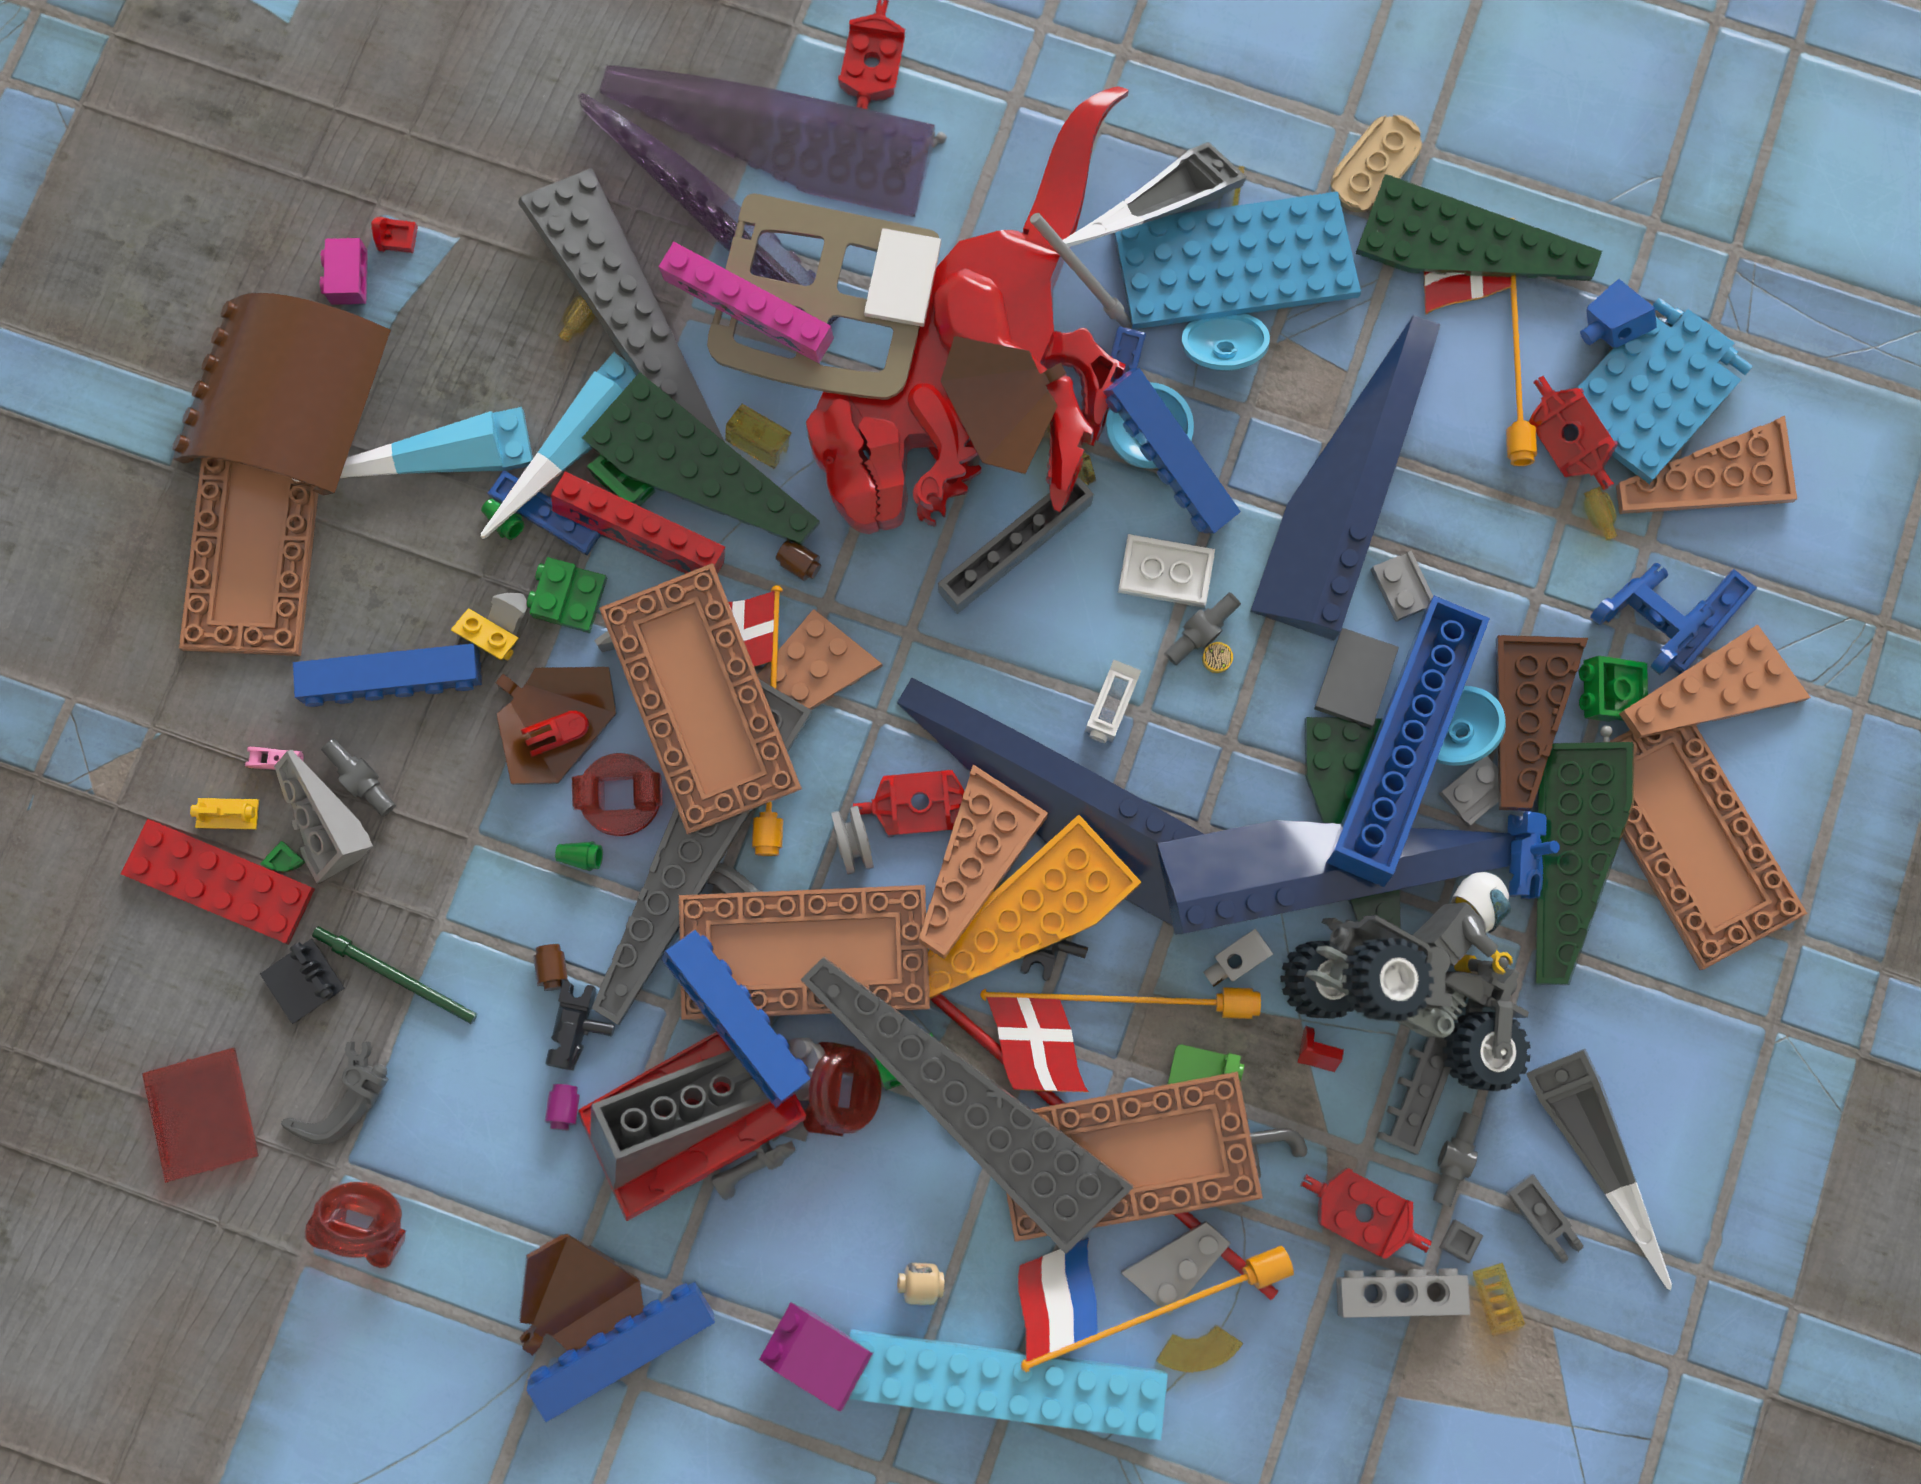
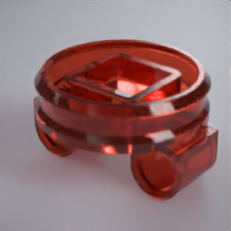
M614 753L603 756L593 762L583 775L571 778L572 808L574 810H581L590 824L608 835L627 836L641 831L652 822L660 806L663 805L662 775L659 772H654L646 762L634 755ZM633 779V805L636 808L605 810L604 782Z
M819 1042L818 1044L824 1049L825 1054L816 1064L810 1079V1106L805 1111L804 1127L810 1133L843 1137V1133H856L869 1124L878 1110L882 1093L879 1070L874 1060L865 1051L857 1049L855 1046L833 1042ZM842 1074H853L849 1108L838 1106Z
M350 1182L330 1189L318 1199L313 1214L306 1224L305 1238L314 1248L326 1249L333 1254L343 1257H366L371 1265L377 1268H387L391 1265L405 1241L406 1230L400 1228L401 1206L390 1192L375 1184ZM347 1210L374 1217L367 1229L345 1223Z

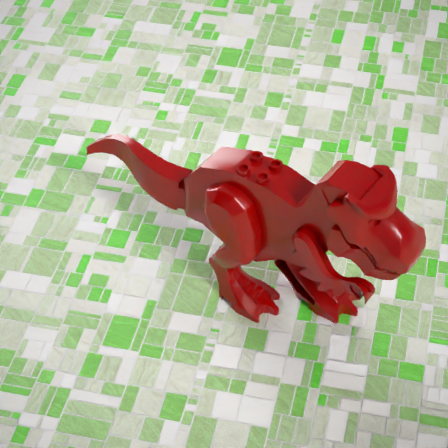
M1116 86L1103 90L1083 101L1067 118L1050 153L1038 193L1024 224L1023 233L1016 230H1000L961 240L936 267L924 327L920 326L906 385L897 396L881 400L828 392L822 393L816 409L806 420L812 455L819 468L826 472L827 487L836 509L856 531L872 534L878 532L879 529L889 530L897 528L903 523L908 503V491L905 482L907 454L913 448L926 447L936 461L931 470L920 477L913 489V499L918 505L917 516L921 522L924 520L932 527H936V521L931 519V514L938 511L943 518L946 517L947 501L951 497L967 494L969 491L968 486L963 482L976 477L982 472L980 465L967 466L978 453L940 382L954 336L1028 350L1040 374L1061 363L1062 366L1074 368V371L1080 376L1081 395L1083 397L1081 401L1083 409L1081 410L1073 390L1071 377L1064 376L1046 385L1058 406L1049 423L1050 448L1047 462L1049 471L1046 474L1045 480L1049 484L1050 500L1053 509L1061 512L1063 506H1066L1084 463L1082 444L1085 442L1094 447L1106 424L1109 407L1105 401L1107 397L1103 391L1113 384L1115 379L1118 380L1125 374L1126 364L1108 355L1095 342L1087 328H1078L1068 333L1054 331L1053 289L1060 275L1064 260L1030 222V218L1033 214L1040 213L1062 240L1076 232L1084 202L1090 159L1101 123L1118 102L1128 96L1129 89ZM863 450L866 451V453H867L868 456H869V459H868L867 456L864 454Z

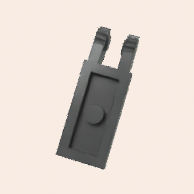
M1529 1174L1506 1192L1542 1242L1548 1246L1562 1264L1568 1260L1564 1249L1555 1240L1561 1234H1563L1568 1244L1574 1250L1579 1252L1583 1249V1244L1571 1229L1572 1225L1533 1174Z

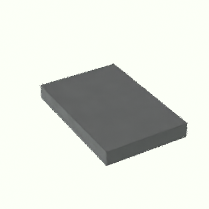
M1342 627L1314 710L1371 729L1399 647Z

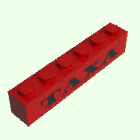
M566 471L551 493L553 512L686 574L713 563L718 574L724 564L725 546Z

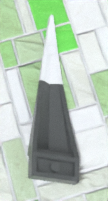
M1209 142L1189 149L1138 191L1063 241L1068 247L1222 199L1225 193L1242 187L1247 177Z
M1584 1048L1527 1072L1526 1075L1539 1102L1604 1192L1665 1287L1671 1290L1672 1283L1605 1089L1586 1049Z

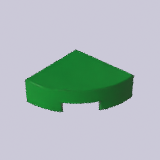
M281 841L260 864L276 872H289L301 867L305 861L285 842Z

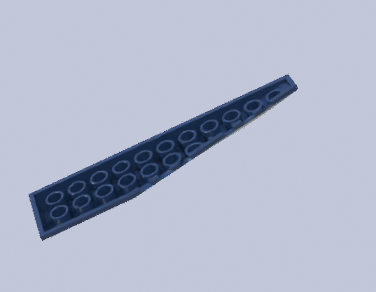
M1412 316L1288 502L1250 612L1333 641L1341 632L1406 437L1441 324Z
M914 678L910 679L897 704L924 730H927L944 749H947L970 772L972 766L975 765L1048 812L1047 819L1036 832L1046 843L1080 815L1142 882L1125 900L1173 926L1156 844L1203 835L1204 833L1013 728Z
M1273 820L1157 843L1156 847L1175 935L1508 867L1511 864V841L1515 840L1516 836H1511L1510 833L1411 828L1394 875L1385 887L1326 863L1341 824Z

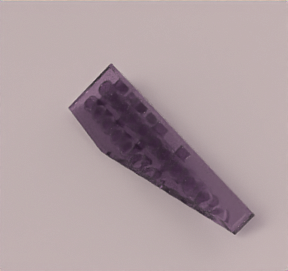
M611 65L606 67L600 87L601 94L630 108L635 107L655 120H662L670 124L671 128L679 132L684 131L692 135L694 139L733 158H740L757 170L760 168L782 182L787 181L795 185L796 189L802 192L916 217L933 151L935 124L739 82L642 68Z
M584 93L578 95L582 110L730 252L741 207L697 168L657 138ZM745 224L742 235L743 239L751 240L754 226ZM763 233L758 241L750 273L755 276L803 286L811 285L815 280L816 273L811 269L807 271L793 251L789 250L787 252L781 246L780 239L774 233ZM839 317L831 318L828 324L831 325Z

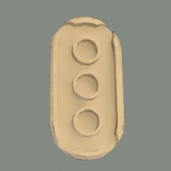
M1393 115V117L1383 116L1376 119L1338 164L1331 179V191L1338 192L1343 208L1353 212L1371 211L1384 175L1388 174L1401 179L1416 161L1422 148L1419 128L1412 120L1402 115Z

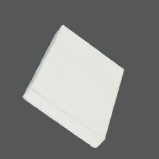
M882 228L864 311L865 317L924 327L941 248L940 238Z
M1128 534L1118 593L1205 608L1215 549Z

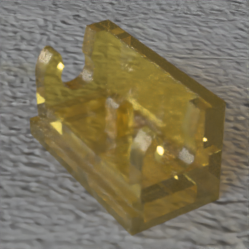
M744 404L739 406L726 423L725 441L773 469L779 464L782 451L786 453L788 450L791 432Z

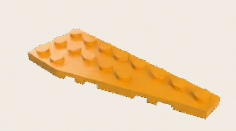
M1078 815L991 894L945 959L931 950L928 951L930 998L1097 925L1140 886L1142 882L1084 819Z

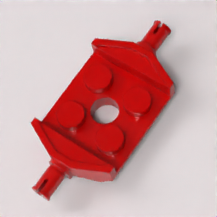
M877 0L874 14L849 21V34L841 74L838 76V84L847 94L857 97L855 115L860 117V114H862V117L867 116L868 104L871 103V100H886L895 93L905 41V28L886 17L889 0H883V5L882 0ZM870 57H875L880 63L875 67H869L865 64V61Z
M1545 376L1539 377V380H1535L1533 384H1535L1543 397H1541V403L1532 413L1529 423L1536 427V434L1564 477L1569 478L1590 474L1595 476L1603 491L1608 489L1609 486H1613L1614 483L1604 470V466L1617 448L1618 443L1613 440L1584 396L1583 389L1573 388L1556 392L1552 390ZM1570 424L1576 425L1579 430V435L1574 441H1568L1564 437V429Z
M953 770L887 775L882 777L875 799H871L872 802L853 803V807L858 806L860 815L872 813L876 815L888 837L901 834L953 830L962 803L964 789ZM923 794L929 799V804L925 809L918 810L912 806L911 800L915 795Z
M1350 1168L1343 1169L1327 1183H1321L1307 1174L1304 1176L1303 1179L1307 1182L1302 1181L1300 1186L1314 1192L1319 1198V1225L1383 1259H1387L1403 1245L1409 1243L1425 1253L1429 1250V1247L1421 1244V1242L1431 1246L1432 1240L1415 1233V1230H1413L1412 1201L1406 1200L1362 1177ZM1361 1204H1367L1372 1211V1216L1367 1222H1361L1356 1217V1209Z

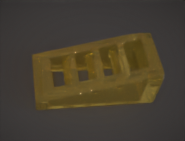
M1503 1263L1473 1271L1474 1281L1492 1336L1523 1328L1525 1322ZM1499 1275V1282L1484 1285L1483 1280ZM1503 1288L1505 1294L1489 1298L1488 1292ZM1507 1301L1509 1307L1494 1311L1492 1305ZM1509 1314L1512 1315L1513 1320L1498 1323L1497 1318Z

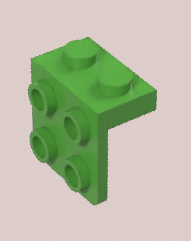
M1180 1044L1176 1046L1167 1084L1238 1072L1241 1082L1244 1064L1240 1063L1241 1056L1231 1053L1224 1055Z

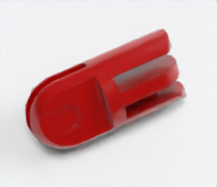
M574 710L548 718L520 730L522 735L545 726H551L552 730L525 740L526 745L529 746L555 736V742L530 751L529 753L532 758L581 738L587 733L589 722L585 714Z

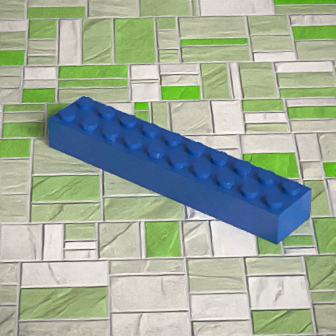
M1435 595L1433 596L1424 611L1326 863L1382 887H1385L1394 875L1490 618Z

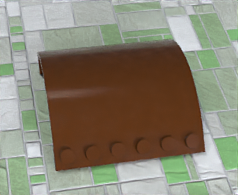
M249 293L226 301L221 311V317H223L221 327L216 328L211 339V343L214 344L211 354L206 355L202 363L204 374L201 381L198 380L192 391V396L195 399L192 407L187 408L182 419V423L185 424L182 435L179 434L173 443L172 449L175 451L173 460L185 464L192 462L194 458H211L240 463L314 486V492L323 496L335 493L391 330L347 311L287 295Z

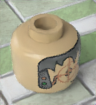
M909 1263L905 1268L904 1274H898L897 1291L898 1293H903L907 1304L934 1305L938 1297H943L944 1273L939 1272L935 1264Z

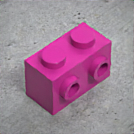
M360 238L325 239V250H321L320 254L321 264L324 267V277H320L321 293L326 296L331 305L366 304L367 248Z

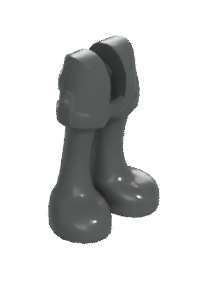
M777 1136V1137H775V1138H773V1139H771V1140L775 1141L776 1139L779 1138V1136ZM768 1141L754 1150L756 1155L729 1170L713 1175L711 1179L719 1195L724 1200H728L735 1195V1185L738 1181L747 1175L765 1167L769 1170H774L782 1166L784 1160L796 1151L792 1141L777 1145L775 1149L771 1148Z

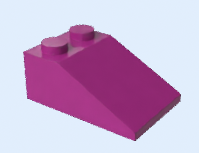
M790 1302L759 1360L784 1378L837 1411L842 1412L873 1353L817 1314Z

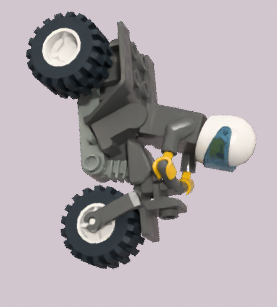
M1478 872L1464 879L1453 895L1451 903L1443 905L1413 935L1376 915L1364 916L1360 922L1346 920L1345 923L1335 918H1323L1321 923L1327 925L1332 930L1330 941L1306 942V944H1300L1295 947L1296 952L1288 954L1289 963H1283L1282 969L1285 970V975L1280 976V982H1285V988L1282 989L1283 995H1289L1290 998L1287 1002L1290 1006L1296 1007V1012L1306 1014V1017L1335 1019L1336 1017H1344L1347 1015V1012L1355 1010L1357 1013H1363V1017L1368 1019L1396 1021L1425 1037H1444V1040L1447 1041V1046L1443 1047V1054H1447V1059L1444 1060L1445 1066L1451 1067L1450 1075L1452 1078H1458V1083L1462 1086L1488 1091L1507 1090L1512 1088L1511 1084H1517L1521 1080L1519 1075L1525 1074L1528 1069L1525 1063L1530 1062L1531 1055H1527V1049L1531 1048L1530 1041H1525L1527 1036L1525 1029H1519L1520 1023L1513 1018H1527L1529 1011L1509 1002L1511 995H1513L1517 988L1516 981L1519 972L1514 969H1505L1513 963L1511 955L1506 952L1500 953L1497 950L1498 945L1486 935L1487 932L1495 931L1511 911L1508 901L1509 893L1502 880L1494 874ZM1473 944L1484 955L1491 957L1493 960H1477L1475 956L1468 955L1466 952ZM1450 966H1454L1456 971L1447 972ZM1469 997L1468 1003L1466 1005L1464 1002L1466 1001V998ZM1466 1007V1015H1461L1459 1017L1455 1015L1462 1013V1011L1459 1008ZM1483 1008H1490L1496 1012H1483Z

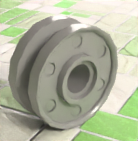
M858 806L850 807L851 822L847 823L844 822L839 811L832 812L831 815L835 826L834 832L847 874L855 873L854 859L861 857L866 869L874 868L868 836Z

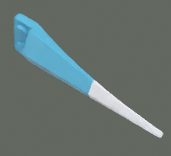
M614 352L597 372L594 371L481 532L482 539L487 538L526 502L592 449L583 441L582 437L636 377L627 361Z
M522 407L495 413L490 411L348 457L340 478L410 473L508 471L527 467L533 460L524 410Z

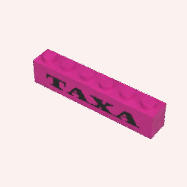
M676 242L672 243L658 266L666 282L817 363H820L834 339L832 328L829 324Z

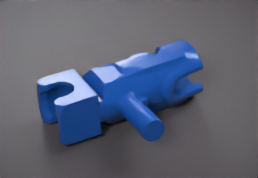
M1525 811L1523 816L1510 814L1508 816V833L1511 836H1516V839L1511 841L1509 873H1512L1514 876L1509 881V897L1521 895V899L1540 898L1543 886L1542 855L1557 853L1560 849L1559 843L1557 841L1542 843L1540 839L1541 836H1546V815Z

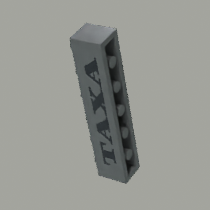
M1078 477L1066 506L1064 505L1062 511L1058 512L1053 509L1050 493H1048L938 583V593L958 614L1090 507L1094 494Z

